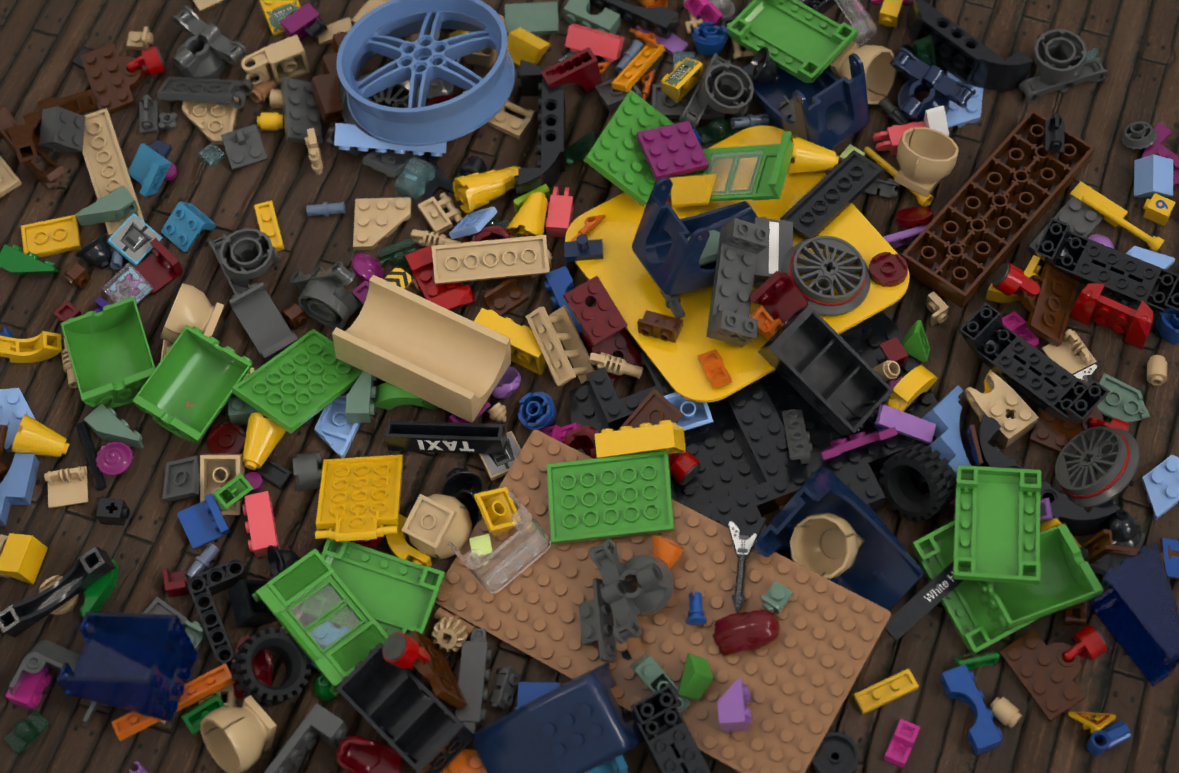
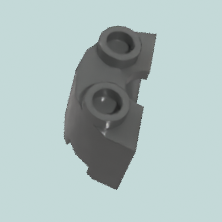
M321 451L293 454V471L296 476L297 491L320 489L322 469H319V463H322Z

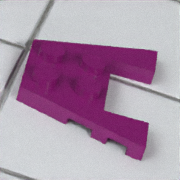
M1158 122L1155 127L1158 134L1156 136L1157 140L1154 141L1153 145H1149L1145 149L1142 158L1154 154L1173 159V188L1179 186V156L1162 145L1171 136L1172 131Z
M896 427L871 433H865V431L857 434L854 433L849 435L850 439L848 440L847 438H840L831 441V446L825 447L821 455L823 460L838 456L842 452L874 441L884 440L898 435Z

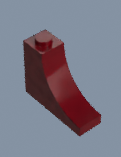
M589 47L540 72L549 89L561 84L575 83L581 85L585 92L588 93L595 89L594 86L602 83L598 60Z

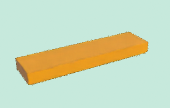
M657 43L656 48L646 44L611 83L612 89L628 92L665 51L664 45Z

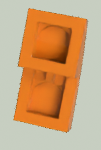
M762 306L756 307L750 318L759 320L757 331L768 340L783 325L779 318L773 320Z
M716 349L697 355L713 389L732 383L731 376L724 367L723 359Z

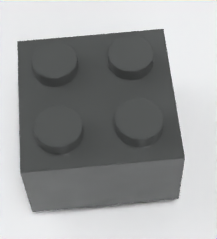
M58 106L43 109L39 145L50 148L52 152H62L65 154L82 152L86 116Z

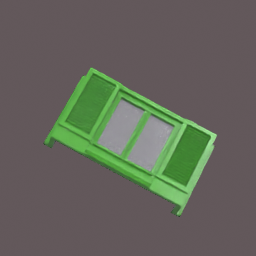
M791 131L783 132L780 144L702 149L709 162L708 169L679 176L716 174L717 177L709 202L780 199L794 146L791 141L792 133Z
M316 548L252 594L256 602L262 600L326 677L331 684L330 692L334 696L340 693L336 688L343 681V678L350 675L355 666L369 655L371 649H374L380 643L384 645L389 637L337 576Z

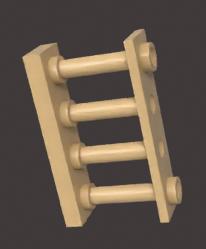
M562 306L551 313L550 316H548L545 307H539L526 316L557 386L566 384L574 379L576 375L581 384L587 381L586 374L595 371V368L592 364L588 363L589 355L567 307ZM568 358H570L571 363H572V365H573L574 368H572V366H571V364H570Z

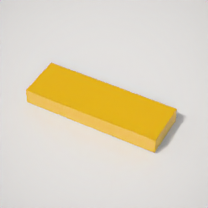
M1081 181L1069 195L1070 198L1074 196L1081 202L1083 196H1088L1123 219L1128 211ZM1104 216L1103 219L1114 227L1118 226V224Z
M268 201L254 205L260 231L268 236L276 251L285 250L273 202Z
M908 668L853 694L852 697L863 715L917 690L919 686Z

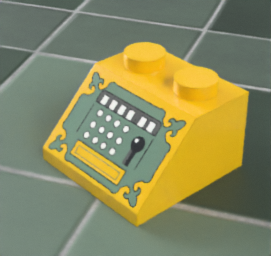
M259 0L261 10L273 36L284 33L285 29L281 26L280 21L301 8L298 0Z
M685 58L682 62L679 61L674 66L671 74H666L662 78L661 90L678 104L702 78L703 64L689 58Z

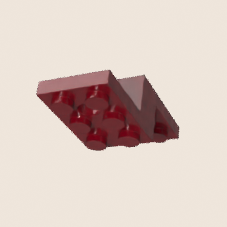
M598 276L593 277L563 295L583 328L580 335L591 353L601 354L602 352L612 355L614 352H619L622 358L626 360V363L636 366L642 365L640 355L624 331L628 325ZM589 297L593 298L595 300V306L588 307L585 303V299ZM610 372L608 373L611 382H614L625 375L623 374L618 376Z

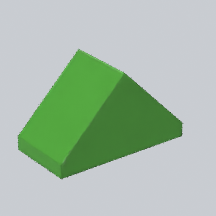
M917 320L903 336L901 344L909 355L922 362H927L930 346L922 321Z
M240 473L214 492L212 496L224 510H227L254 488Z
M690 653L687 654L678 695L699 701L714 679L707 659Z

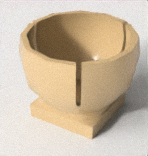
M852 41L830 64L832 74L839 80L844 76L848 80L852 79L849 56L852 53L857 54L864 66L868 104H878L883 98L887 97L893 87L897 70L890 65V62L896 57L890 49L884 46L864 45L858 48L857 43Z
M927 127L908 129L902 134L899 141L896 158L901 169L895 175L894 182L928 197L941 179L949 175L954 168L959 151L958 146L953 139L940 131Z
M182 283L160 339H165L173 344L186 325L191 328L194 326L203 331V335L209 338L214 332L224 305L217 302L215 306H212L202 291Z
M420 494L414 507L410 510L408 519L401 531L408 534L412 545L421 553L431 558L446 559L458 554L461 548L468 542L473 524L468 509L455 497L442 494H433L425 497Z
M811 514L797 524L790 539L791 555L795 563L824 578H837L853 565L858 549L865 540L853 530L847 520L835 514Z
M251 695L244 699L241 708L221 707L209 713L200 723L202 738L207 750L226 773H244L251 768L260 758L262 750L266 751L272 747L277 726Z

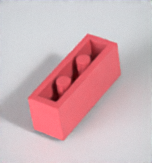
M574 23L569 25L565 47H569L570 51L577 53L589 47L595 57L598 55L604 57L603 60L614 62V60L619 59L621 56L625 37Z
M269 492L244 496L245 504H242L244 516L247 515L248 517L245 527L247 534L250 533L251 540H248L250 552L254 551L256 558L268 556L267 549L269 545H273L280 550Z

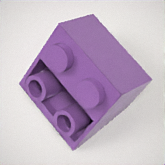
M742 678L737 679L717 702L719 725L723 732L749 730V724L753 723L752 711L747 706V702H751L750 689H748V685H744Z

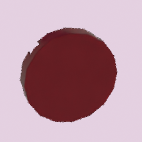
M926 207L905 208L895 214L896 222L902 227L913 228L921 223V226H924L933 220V210Z
M883 252L877 254L870 261V278L878 285L893 287L902 283L907 277L908 264L899 254L894 255L891 252Z
M235 423L219 424L208 434V449L211 454H242L246 434Z

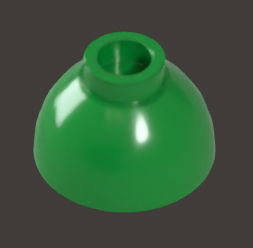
M320 673L313 682L314 694L321 700H332L337 697L330 692V682Z

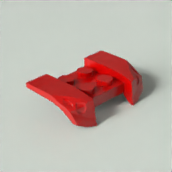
M431 246L405 255L414 278L426 300L450 311L475 303L474 292L471 290L470 285L462 286L460 282L435 285Z
M1089 283L1078 296L1070 318L1087 326L1090 320H1093L1098 325L1106 326L1113 329L1116 333L1126 335L1125 343L1142 350L1152 325L1154 315L1152 309L1142 300L1138 310H1134L1101 295L1105 284Z

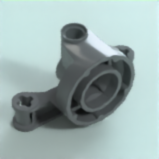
M186 5L177 16L174 15L172 17L176 26L188 33L190 37L178 49L176 56L172 58L173 63L178 67L179 73L183 77L216 79L225 70L227 61L235 65L242 55L247 54L246 48L240 42L231 41L226 38L214 24L210 23L208 25L203 22Z
M1063 29L1049 30L1037 39L1034 48L1033 58L1035 64L1041 70L1040 75L1022 81L1019 84V89L1024 92L1026 102L1033 103L1045 94L1056 90L1065 93L1072 90L1076 84L1085 81H1103L1108 77L1109 72L1104 69L1102 59L1099 57L1085 61L1086 46L1077 34Z
M715 52L678 121H689L692 128L695 129L707 105H710L716 111L731 114L735 117H743L754 92L751 78L743 69L730 64V60L726 61Z
M245 228L237 230L229 236L224 233L217 239L208 240L214 256H216L234 294L247 291L248 287L251 286L248 281L249 279L261 276L272 265L281 262L275 247L272 246L271 240L265 233L257 229Z
M342 261L336 262L328 270L319 265L310 274H304L302 270H298L289 281L301 289V295L298 298L301 309L315 321L333 329L345 327L352 314L357 312L362 305L352 292L344 288L352 282L355 273L346 269Z
M608 539L597 547H590L589 555L599 569L604 586L601 588V595L604 601L611 606L614 616L613 635L618 643L623 644L627 639L631 637L636 638L641 635V627L636 614L657 613L667 605L672 596L673 577L668 565L658 557L640 555L632 557L626 563L620 562L615 544ZM637 580H638L639 584L642 586V587H638V589H636V582H637Z

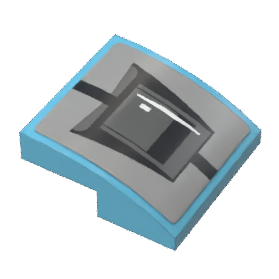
M133 213L107 240V243L136 266L153 249L150 242L155 238L161 241L162 237Z

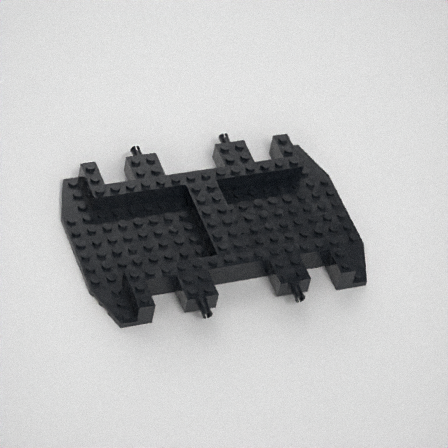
M882 311L839 334L872 369L887 360L880 349L881 343L895 337L902 343L903 339L897 325ZM645 352L641 353V364L652 387L619 399L605 367L586 374L587 385L569 391L571 424L578 423L581 426H592L600 432L603 429L617 431L653 389H656L662 396L674 393L675 390ZM908 354L907 364L900 367V373L895 380L904 377L918 366L913 356ZM775 370L724 399L716 402H707L713 422L684 431L686 451L701 462V467L693 479L685 485H680L671 476L670 479L671 482H674L675 501L727 528L726 516L729 515L741 530L746 531L759 521L762 516L780 509V506L787 504L809 477L821 467L830 469L873 511L882 508L885 502V495L873 473L880 471L884 467L885 461L908 446L923 444L924 448L930 444L898 433V435L874 441L823 460L821 455L823 449L831 446V441L840 438L850 439L849 434L841 436ZM931 388L927 393H921L917 400L904 412L918 418L924 417L938 403ZM790 409L802 410L806 432L809 431L810 443H812V455L809 458V463L801 464L800 459H790L782 411ZM878 412L873 418L867 419L863 423L865 426L859 432L871 433L878 431L874 427ZM910 466V478L916 489L923 494L930 492L923 475ZM764 524V526H763V528H762V530H761V533H762V532L765 530V528H766V525H765V524Z

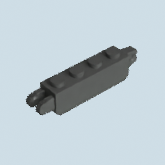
M473 628L470 641L462 644L458 685L468 705L462 710L456 707L455 716L473 734L477 732V728H482V722H486L487 710L483 708L484 701H488L489 690L485 689L486 681H490V669H487L488 662L492 661V649H489L486 640V630Z

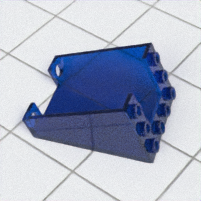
M1156 544L1151 547H1143L1137 552V556L1133 558L1131 556L1127 557L1120 563L1121 566L1116 569L1114 567L1108 569L1103 574L1104 578L1101 585L1104 587L1110 584L1109 590L1103 592L1101 596L1093 598L1090 608L1152 686L1170 676L1179 663V612L1159 548Z
M86 612L79 627L86 640V644L73 671L69 663L64 662L57 678L64 693L164 721H172L174 713L177 712L180 697L184 694V686L187 679L190 678L192 666L197 660V650L194 648L178 615Z

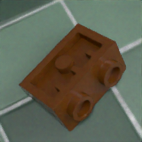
M516 277L504 279L500 285L489 289L484 295V302L487 308L495 311L501 317L506 316L529 300V296L517 283Z
M646 310L643 318L637 322L638 333L674 343L684 325L681 319Z

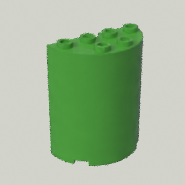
M125 298L120 302L104 306L103 310L99 313L89 311L84 315L69 318L67 321L62 322L61 327L82 401L95 408L101 403L106 405L107 408H116L133 403L132 400L156 368L135 298Z
M186 325L132 401L142 412L152 415V420L163 428L188 442L192 441L198 444L232 396V387L242 381L251 369L252 361L244 355L242 357L235 354L236 351L229 346L224 348L219 346L220 342L212 336L206 337L199 328L195 326L191 328ZM189 400V404H194V407H186V402Z
M1066 524L1040 532L1039 585L977 581L981 591L979 598L983 605H987L990 620L992 622L996 621L1003 630L1014 628L1101 596L1104 590L1088 562L1084 561L1081 550Z

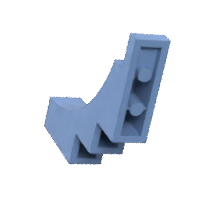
M959 385L946 394L921 418L936 424L934 431L936 439L929 446L932 447V452L937 450L941 453L939 456L941 460L946 458L948 463L945 465L947 468L952 467L953 473L950 475L955 478L957 476V465L971 466L960 436L959 421L962 406L958 403L960 400L958 396L963 390Z
M15 453L10 469L0 483V526H6L11 504L29 506L31 504L40 464L35 454Z

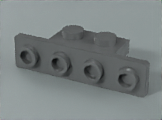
M790 409L782 411L790 459H800L801 464L809 463V458L812 455V443H810L809 431L806 432L802 410Z
M596 578L593 579L595 599L579 604L582 645L589 646L599 642L600 660L614 663L617 661V650L613 635V614L610 604L606 603L601 595V588L604 586L603 580Z

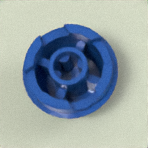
M714 22L700 23V27H694L692 38L699 53L714 55L715 52L719 54L722 51L728 35L723 25L720 28L714 26Z
M529 392L519 402L521 406L517 415L522 424L528 429L547 428L556 419L557 411L553 400L544 392Z

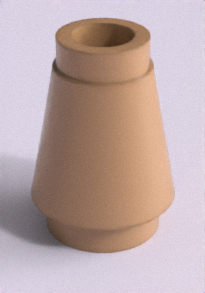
M270 79L253 87L252 91H250V97L257 104L263 103L270 96L271 89H276L277 86Z

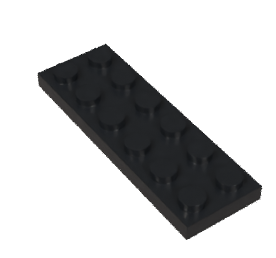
M853 150L784 214L780 220L793 222V232L805 240L816 237L883 174V168Z

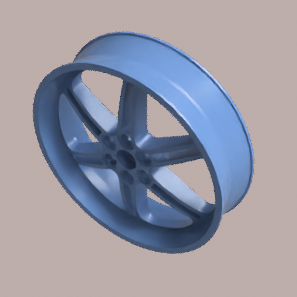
M390 0L371 10L358 20L345 35L337 53L338 77L347 91L348 108L353 119L371 136L397 145L426 146L440 144L475 131L501 110L508 100L515 82V67L507 49L508 39L505 25L497 12L481 0ZM440 29H457L470 32L438 41ZM420 32L419 38L414 42L400 39ZM487 47L494 48L497 52V61L484 78L453 61ZM376 53L394 60L376 70L362 81H356L363 66ZM439 78L467 90L453 99L425 106L430 82L433 79ZM411 79L408 108L388 107L367 100L372 95ZM418 86H420L418 107L415 108Z

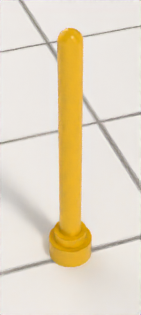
M865 147L864 153L895 178L898 171L870 147ZM907 188L917 197L916 199L922 207L929 206L934 199L932 194L926 197Z
M1082 197L1083 203L1148 243L1147 246L1150 247V250L1157 252L1165 241L1159 236L1151 237L1090 197Z

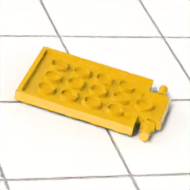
M403 455L324 459L316 517V528L321 531H315V538H330V540H335L336 542L377 539V537H384L387 534H398V526L390 525H399Z

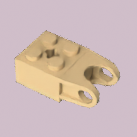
M297 35L270 44L246 56L241 62L243 70L248 73L246 79L250 80L255 76L260 77L257 82H252L254 87L270 79L278 85L281 84L283 77L293 79L310 72L305 50ZM249 61L255 62V65L252 67L245 66Z
M989 372L986 374L985 379L991 390L990 393L983 394L972 387L966 388L964 393L969 404L978 415L980 422H982L983 415L985 414L996 419L1001 425L997 441L1005 449L1035 428L1039 417L1013 388L995 373Z

